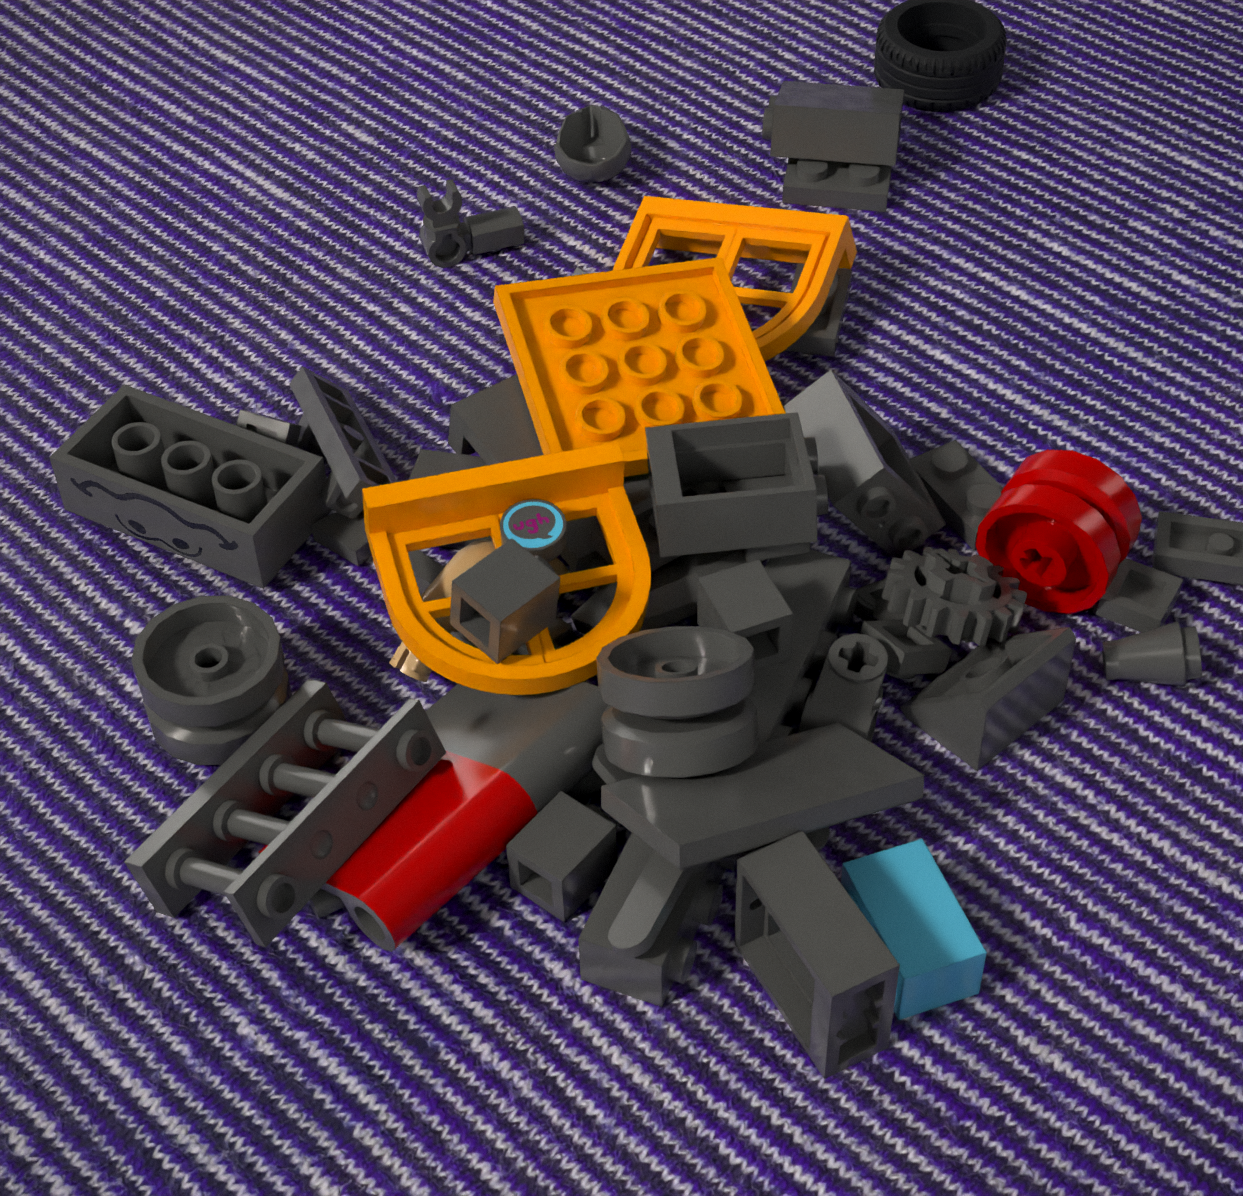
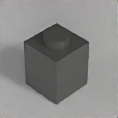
M511 538L452 580L450 624L498 664L556 621L560 577L544 558L532 555Z
M759 559L735 567L724 568L698 578L697 624L699 626L728 630L745 637L754 648L755 670L791 659L793 612Z
M560 791L506 845L510 887L565 923L609 877L617 863L616 825L598 807L592 804L583 805Z

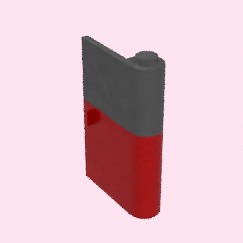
M581 682L553 692L532 695H506L484 692L457 684L425 711L446 754L320 889L340 897L357 926L376 945L390 952L395 950L506 849V845L560 791L567 794L594 770L592 761L596 749L603 744L601 717L608 706L602 699L598 686ZM268 845L263 847L258 853L260 854Z

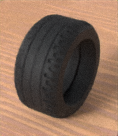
M971 0L905 1L887 12L879 23L876 33L874 60L876 80L881 88L904 89L903 105L918 110L952 112L975 106L989 98L1001 82L1007 43L1004 25L989 9Z

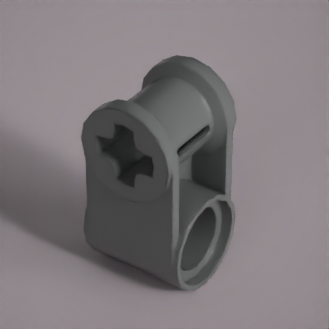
M853 633L843 635L834 641L829 648L815 690L810 692L798 733L838 722L869 742H872L878 713L882 705L883 688L881 685L888 664L887 651L877 639L866 634Z

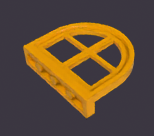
M644 196L612 271L648 266L656 248L716 254L717 257H722L730 279L733 277L740 257L805 264L793 293L734 287L740 303L782 308L767 323L752 331L765 362L795 343L813 324L826 301L837 269H851L857 249L849 217L846 215Z
M610 442L362 489L365 532L389 617L400 639L422 663L453 682L484 692L506 695L547 693L571 687L597 675L596 658L602 647L619 637L640 631L649 603L651 567L646 544L623 486L625 458L619 442ZM540 499L556 505L563 512L566 521L597 516L613 565L558 575L560 577L559 594L616 582L617 588L612 604L601 621L590 632L569 645L555 650L548 627H546L526 642L529 655H509L497 664L480 649L455 638L435 621L436 618L450 616L451 597L423 602L408 555L410 551L491 536L496 550L501 546L500 520L502 515L510 506L523 500Z

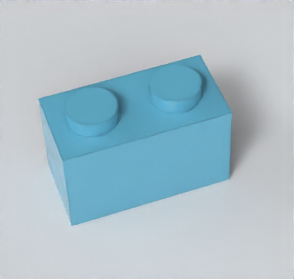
M923 839L843 863L842 886L900 965L894 1004V1013L898 1020L979 994L987 952Z

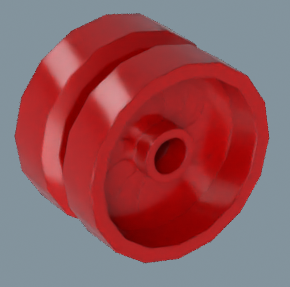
M1047 449L1026 457L1014 471L1002 489L1001 496L991 506L978 526L976 548L979 556L986 558L994 565L1004 567L1002 577L1019 579L1018 590L1027 593L1026 605L1044 612L1072 614L1091 608L1106 593L1117 574L1119 564L1127 557L1138 538L1142 515L1135 494L1123 478L1104 463L1073 450Z

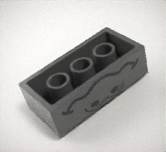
M125 384L49 457L65 510L263 589L312 534L311 525L328 516L332 509L325 506L320 496V492L327 480L323 457Z

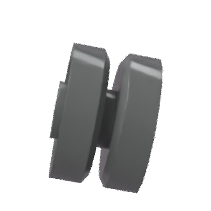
M227 595L199 596L176 603L152 618L135 640L131 662L143 697L147 718L156 743L174 758L195 765H222L292 696L289 677L284 667L285 657L278 630L273 618L253 602Z
M672 626L643 630L619 637L602 647L596 661L599 693L604 702L608 704L601 717L603 751L609 763L626 772L649 777L685 778L712 774L739 765L755 753L759 741L757 707L747 697L752 693L756 682L754 648L745 637L728 630L703 626Z

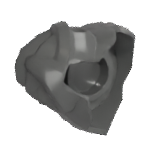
M589 105L565 116L556 144H554L555 159L567 176L579 182H602L617 176L631 157V141L619 114L605 106Z

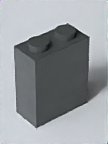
M783 81L778 95H770L768 108L764 110L762 139L771 140L770 156L895 166L900 140L904 89Z

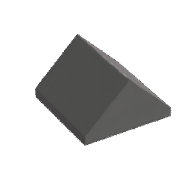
M1070 627L1011 635L1007 636L1004 642H999L992 638L987 639L985 646L978 645L900 706L906 719L978 771L1064 700L1076 637Z

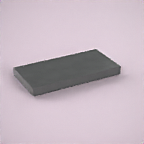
M837 722L759 743L755 753L745 761L716 773L685 778L639 775L602 785L601 809L679 870H684L775 843L802 830L804 833H809L917 801L923 798L924 774Z

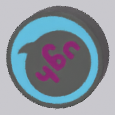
M529 499L517 502L510 506L501 517V545L512 538L532 555H538L547 562H550L557 558L566 546V518L556 505L545 500Z

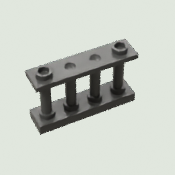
M308 679L124 863L157 913L175 918L202 889L223 895L230 901L257 945L267 947L446 754V751L419 700L409 698L380 729L348 722L327 683ZM339 748L357 752L337 774L318 770ZM295 793L313 798L291 822L273 817ZM249 840L268 845L244 871L225 866Z

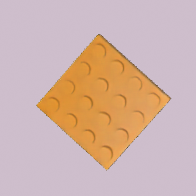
M722 257L495 286L493 303L543 455L618 441L625 458L624 477L647 474L645 427L785 414Z

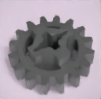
M924 547L922 556L913 551L906 550L902 559L893 558L891 560L882 599L889 601L887 610L890 613L905 614L902 624L907 627L915 626L925 633V636L932 638L941 634L947 635L953 644H960L962 639L966 643L974 642L979 646H985L988 636L999 642H1004L1008 632L1017 633L1027 593L1018 590L1020 584L1018 578L1002 577L1004 567L994 565L984 557L977 554L970 557L959 555L956 549H949L947 552L942 548L934 550L931 547Z

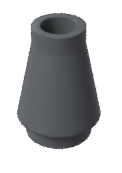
M1176 621L1118 640L1102 641V657L1106 680L1122 679L1185 686L1186 680L1201 678V652L1196 626L1180 627L1179 622Z

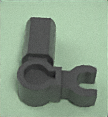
M452 179L446 180V194L437 201H432L426 185L419 186L417 200L425 214L419 238L430 261L435 266L441 268L454 266L464 258L468 251L475 255L524 243V224L516 206L463 217V222H460L457 213L462 206V196Z

